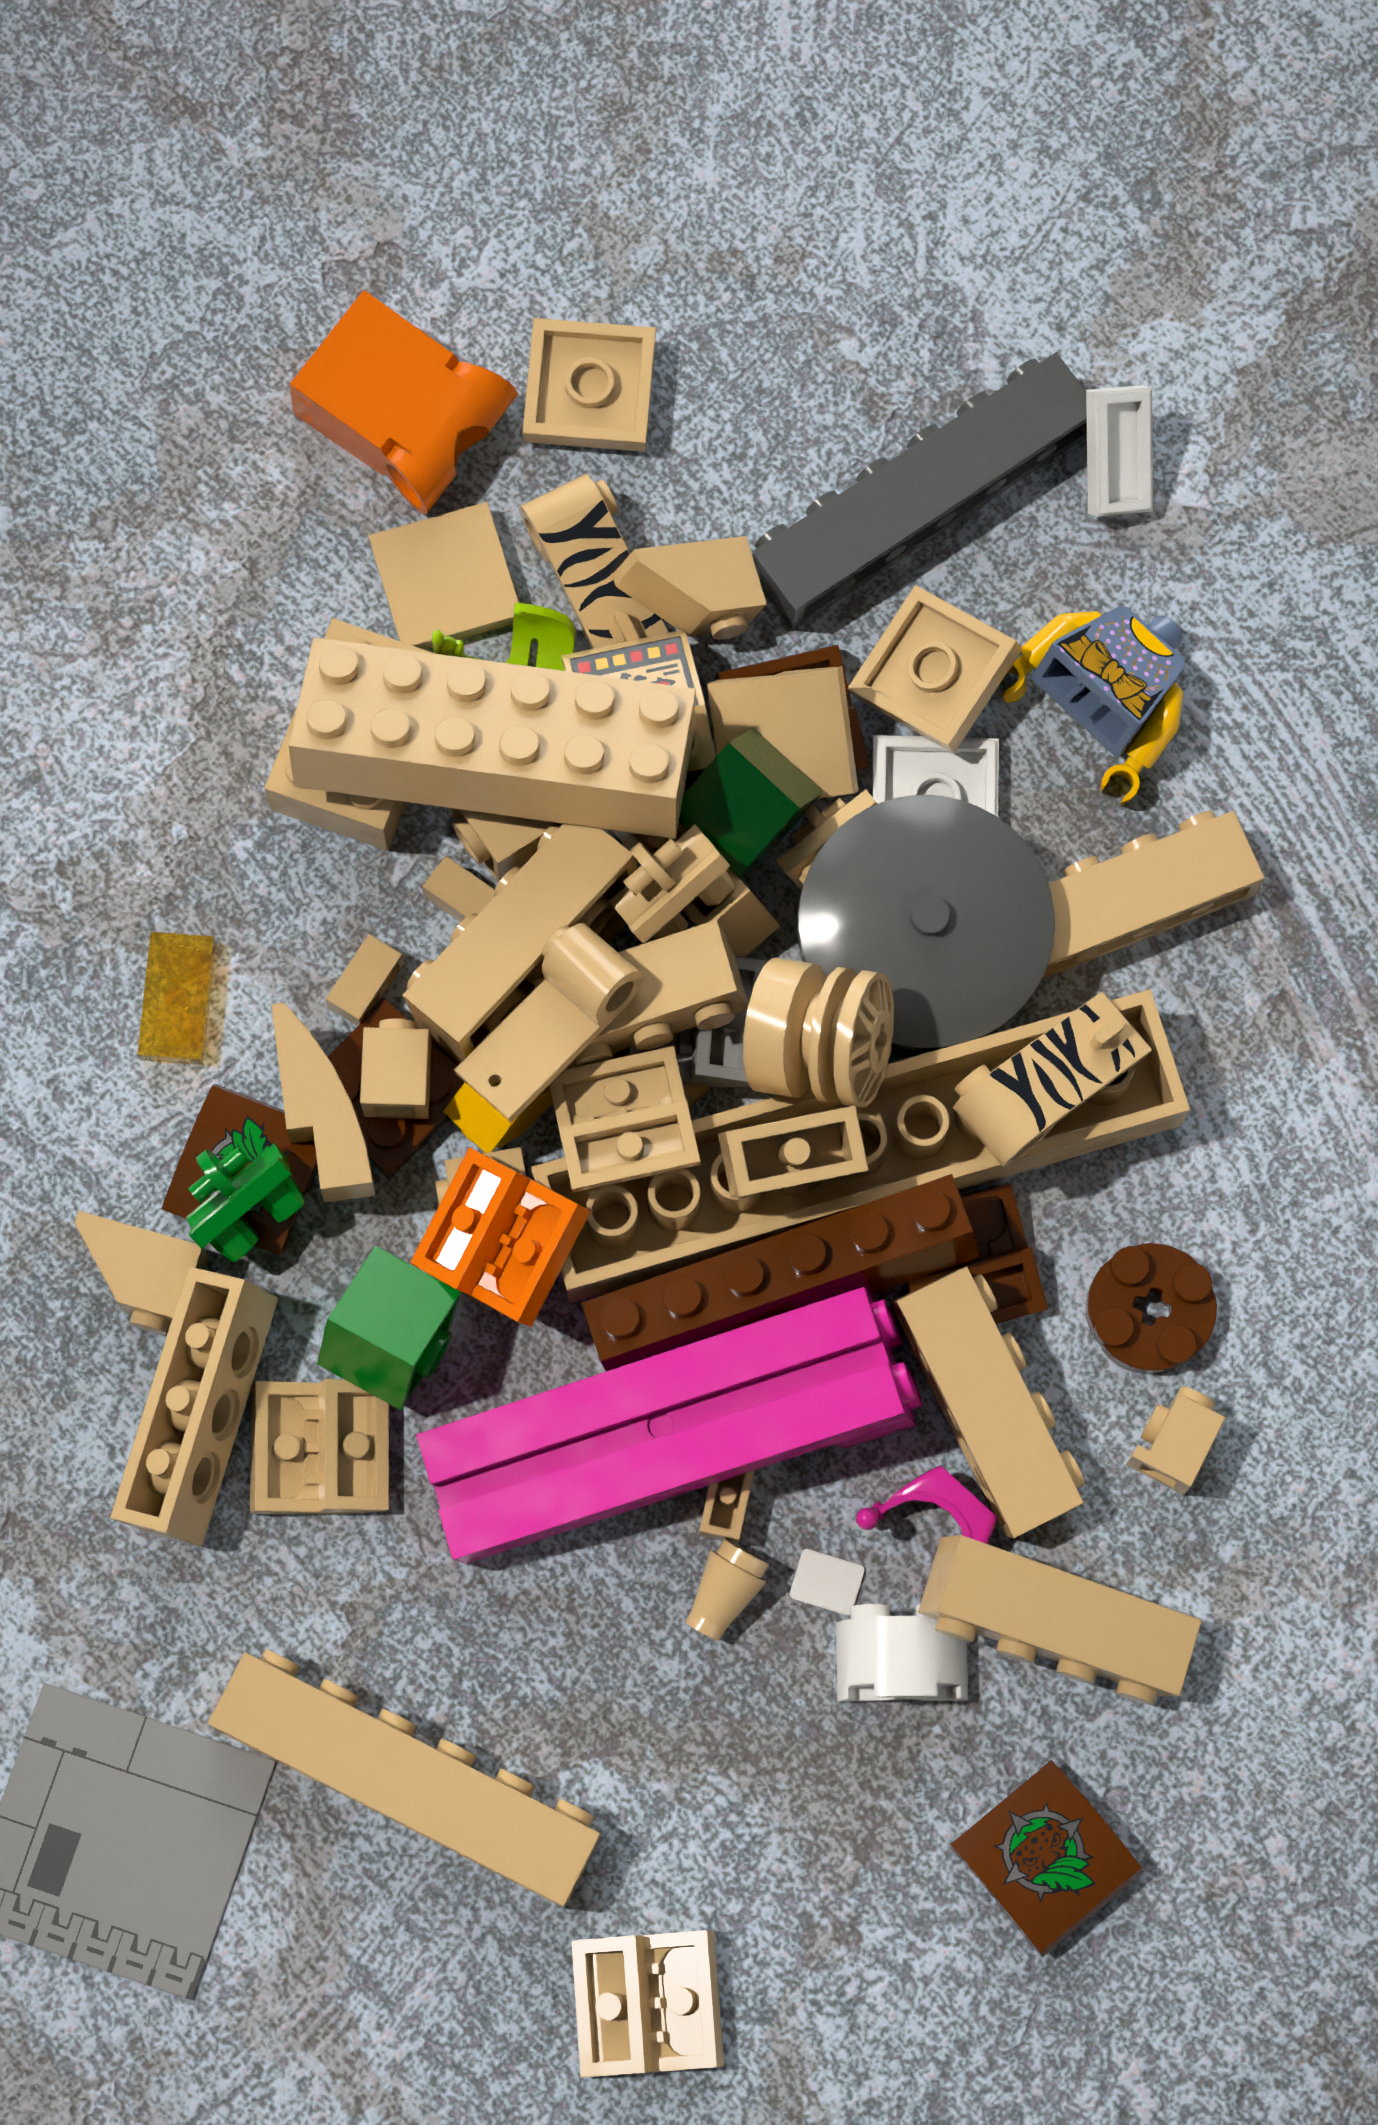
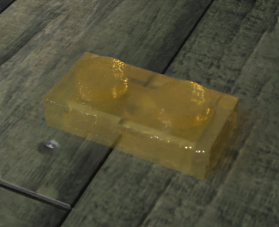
M150 932L137 1052L141 1061L193 1065L204 1064L216 950L214 936Z

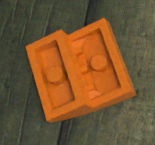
M469 1147L410 1264L456 1290L471 1295L511 1319L532 1327L591 1210Z

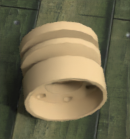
M772 958L763 966L754 984L747 1008L743 1035V1062L746 1080L752 1090L802 1098L811 1088L817 1101L836 1103L840 1099L842 1105H855V1107L866 1108L875 1099L883 1082L891 1051L894 1030V1001L892 986L886 974L862 970L857 975L854 969L837 967L827 977L822 966L819 964Z

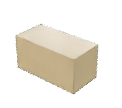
M446 855L422 886L425 898L459 922L471 913L478 915L495 897V889Z
M368 934L326 997L328 1009L358 1026L376 1008L403 967L404 960L402 954Z
M754 1470L709 1485L699 1536L723 1541L725 1538L736 1544L739 1543Z

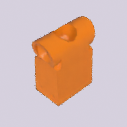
M365 290L360 293L289 384L293 415L381 475H387L412 507L424 515L428 513L455 478V467L459 455L473 444L485 438L518 396L516 388L509 381L483 367L459 362L452 352Z

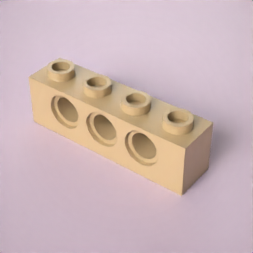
M188 1267L110 1516L111 1519L146 1533L202 1547L279 1299L278 1297L244 1279Z

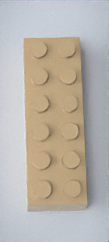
M313 637L288 745L294 787L676 839L695 733L696 689Z

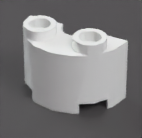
M883 1604L850 1606V1619L836 1623L837 1702H879L888 1700L968 1701L967 1641L952 1638L935 1631L938 1620L919 1614L920 1605H916V1616H890V1606Z

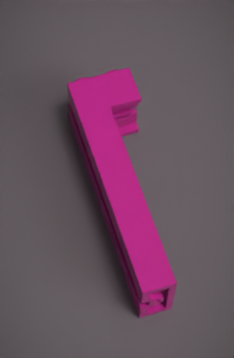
M865 1287L416 1434L429 1482L435 1488L440 1506L438 1512L452 1560L468 1564L833 1444L846 1449L917 1426L912 1409L921 1407L923 1404L912 1370H907L904 1362L896 1364L893 1355V1347L902 1345L903 1341L892 1308L887 1307L884 1299L876 1301Z

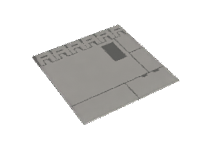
M46 1683L43 1684L0 1802V1935L192 2000L270 1780L275 1761Z

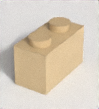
M855 1105L718 1134L731 1198L868 1171Z

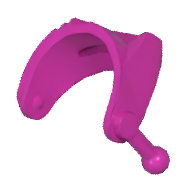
M941 1465L927 1471L903 1486L884 1504L878 1500L871 1508H862L856 1515V1523L861 1529L872 1530L879 1521L884 1519L886 1512L896 1505L913 1500L935 1503L953 1516L961 1527L963 1536L986 1544L989 1543L999 1519Z

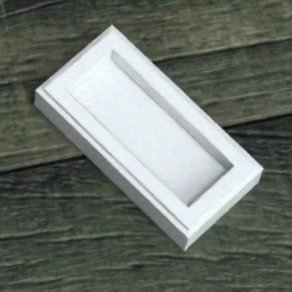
M1138 385L1086 390L1088 514L1098 517L1152 512V387Z

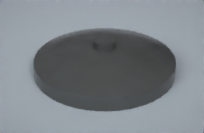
M913 795L884 801L863 810L840 826L828 838L812 862L802 887L797 912V938L802 961L821 965L827 977L837 967L854 969L857 975L862 970L886 974L892 986L894 1001V1030L891 1047L916 1052H933L985 1037L1008 1023L1024 1007L1043 978L1050 960L1055 932V914L1049 884L1039 861L1025 841L1008 824L983 808L966 801L936 795Z

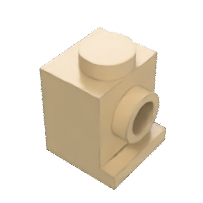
M1181 1386L1169 1408L1157 1404L1140 1436L1141 1439L1151 1443L1148 1450L1137 1445L1125 1465L1184 1495L1192 1486L1226 1417L1213 1411L1216 1403L1212 1399L1194 1389Z

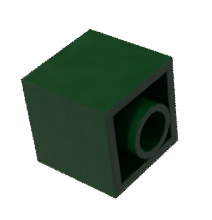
M753 728L728 742L683 794L679 823L687 830L696 825L730 864L729 869L740 877L765 860L801 819L804 813L823 794V791Z

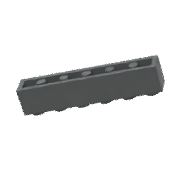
M1057 352L1040 363L1034 358L1021 364L1009 375L1007 385L990 396L986 391L974 395L958 409V417L940 429L936 424L922 429L907 443L906 447L908 450L891 461H888L885 457L875 460L858 474L856 484L839 495L836 491H829L823 494L807 508L805 512L806 517L789 528L785 524L777 525L755 543L756 549L752 551V556L761 587L793 631L1087 437L1086 390Z

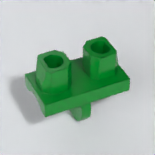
M274 1143L247 1165L250 1159L239 1147L222 1160L210 1150H204L196 1157V1160L205 1175L188 1188L200 1203L204 1202L186 1217L192 1228L188 1233L201 1249L210 1243L232 1262L239 1260L259 1240L258 1233L242 1217L243 1214L260 1202L274 1219L280 1223L288 1219L305 1203L303 1193L291 1175L286 1154ZM245 1165H247V1166H246L242 1171H240L236 1176H233V1175H235L239 1170H241Z

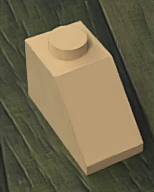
M747 536L634 549L612 575L617 588L678 630H683L687 636L712 633V637L716 640L736 637L748 630V624L767 605Z
M78 1210L74 1223L116 1302L124 1313L131 1315L129 1324L145 1331L166 1335L171 1325L188 1267L206 1269L209 1256L205 1249H201L192 1242Z

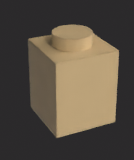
M384 1019L379 1022V1028L364 1027L360 1104L364 1117L429 1119L432 1054L429 1029H418L417 1022L407 1019Z

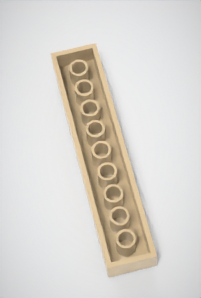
M1151 989L1110 1001L1149 1045L1152 1051L1125 1073L1058 1121L1039 1143L1005 1168L1002 1167L954 1110L953 1106L961 1098L955 1091V1088L965 1077L981 1065H985L990 1072L1074 1011L887 1064L883 1082L875 1099L866 1108L856 1107L868 1171L731 1198L718 1134L849 1107L848 1105H842L840 1099L836 1103L817 1101L811 1088L802 1098L779 1095L692 1120L701 1165L574 1193L572 1192L565 1157L532 1166L531 1172L534 1181L591 1210L559 1272L568 1304L631 1286L950 1174L953 1175L959 1191L1182 1126L1190 1111V1107Z

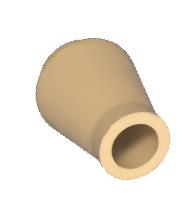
M724 1538L717 1552L710 1549L692 1610L685 1623L709 1638L720 1641L729 1625L767 1583L762 1577L770 1564L749 1550Z

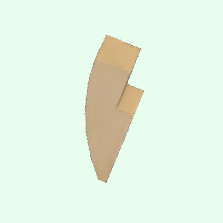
M285 1003L271 1004L286 1128L291 1144L315 1141L320 1189L324 1203L376 1196L366 1142L353 1104L333 1064L311 1032Z

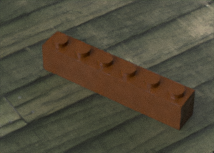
M950 1174L582 1302V1306L600 1362L605 1371H609L865 1287L872 1295L979 1258L970 1221L953 1175Z

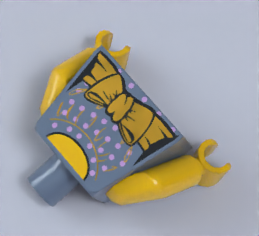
M1122 606L1104 615L1097 611L1059 614L1021 647L1022 655L1014 661L1007 672L1015 674L1019 678L1013 686L1003 693V700L1006 703H1011L1021 699L1028 687L1026 675L1036 668L1031 679L1112 755L1118 758L1124 751L1129 755L1123 764L1110 767L1100 782V791L1102 792L1111 777L1115 775L1126 777L1131 784V791L1125 795L1119 804L1125 805L1135 797L1139 789V773L1144 766L1151 769L1180 726L1184 693L1176 680L1186 665L1184 658L1174 649L1181 644L1182 633L1178 625L1169 617L1163 615L1156 616L1146 624L1130 608Z

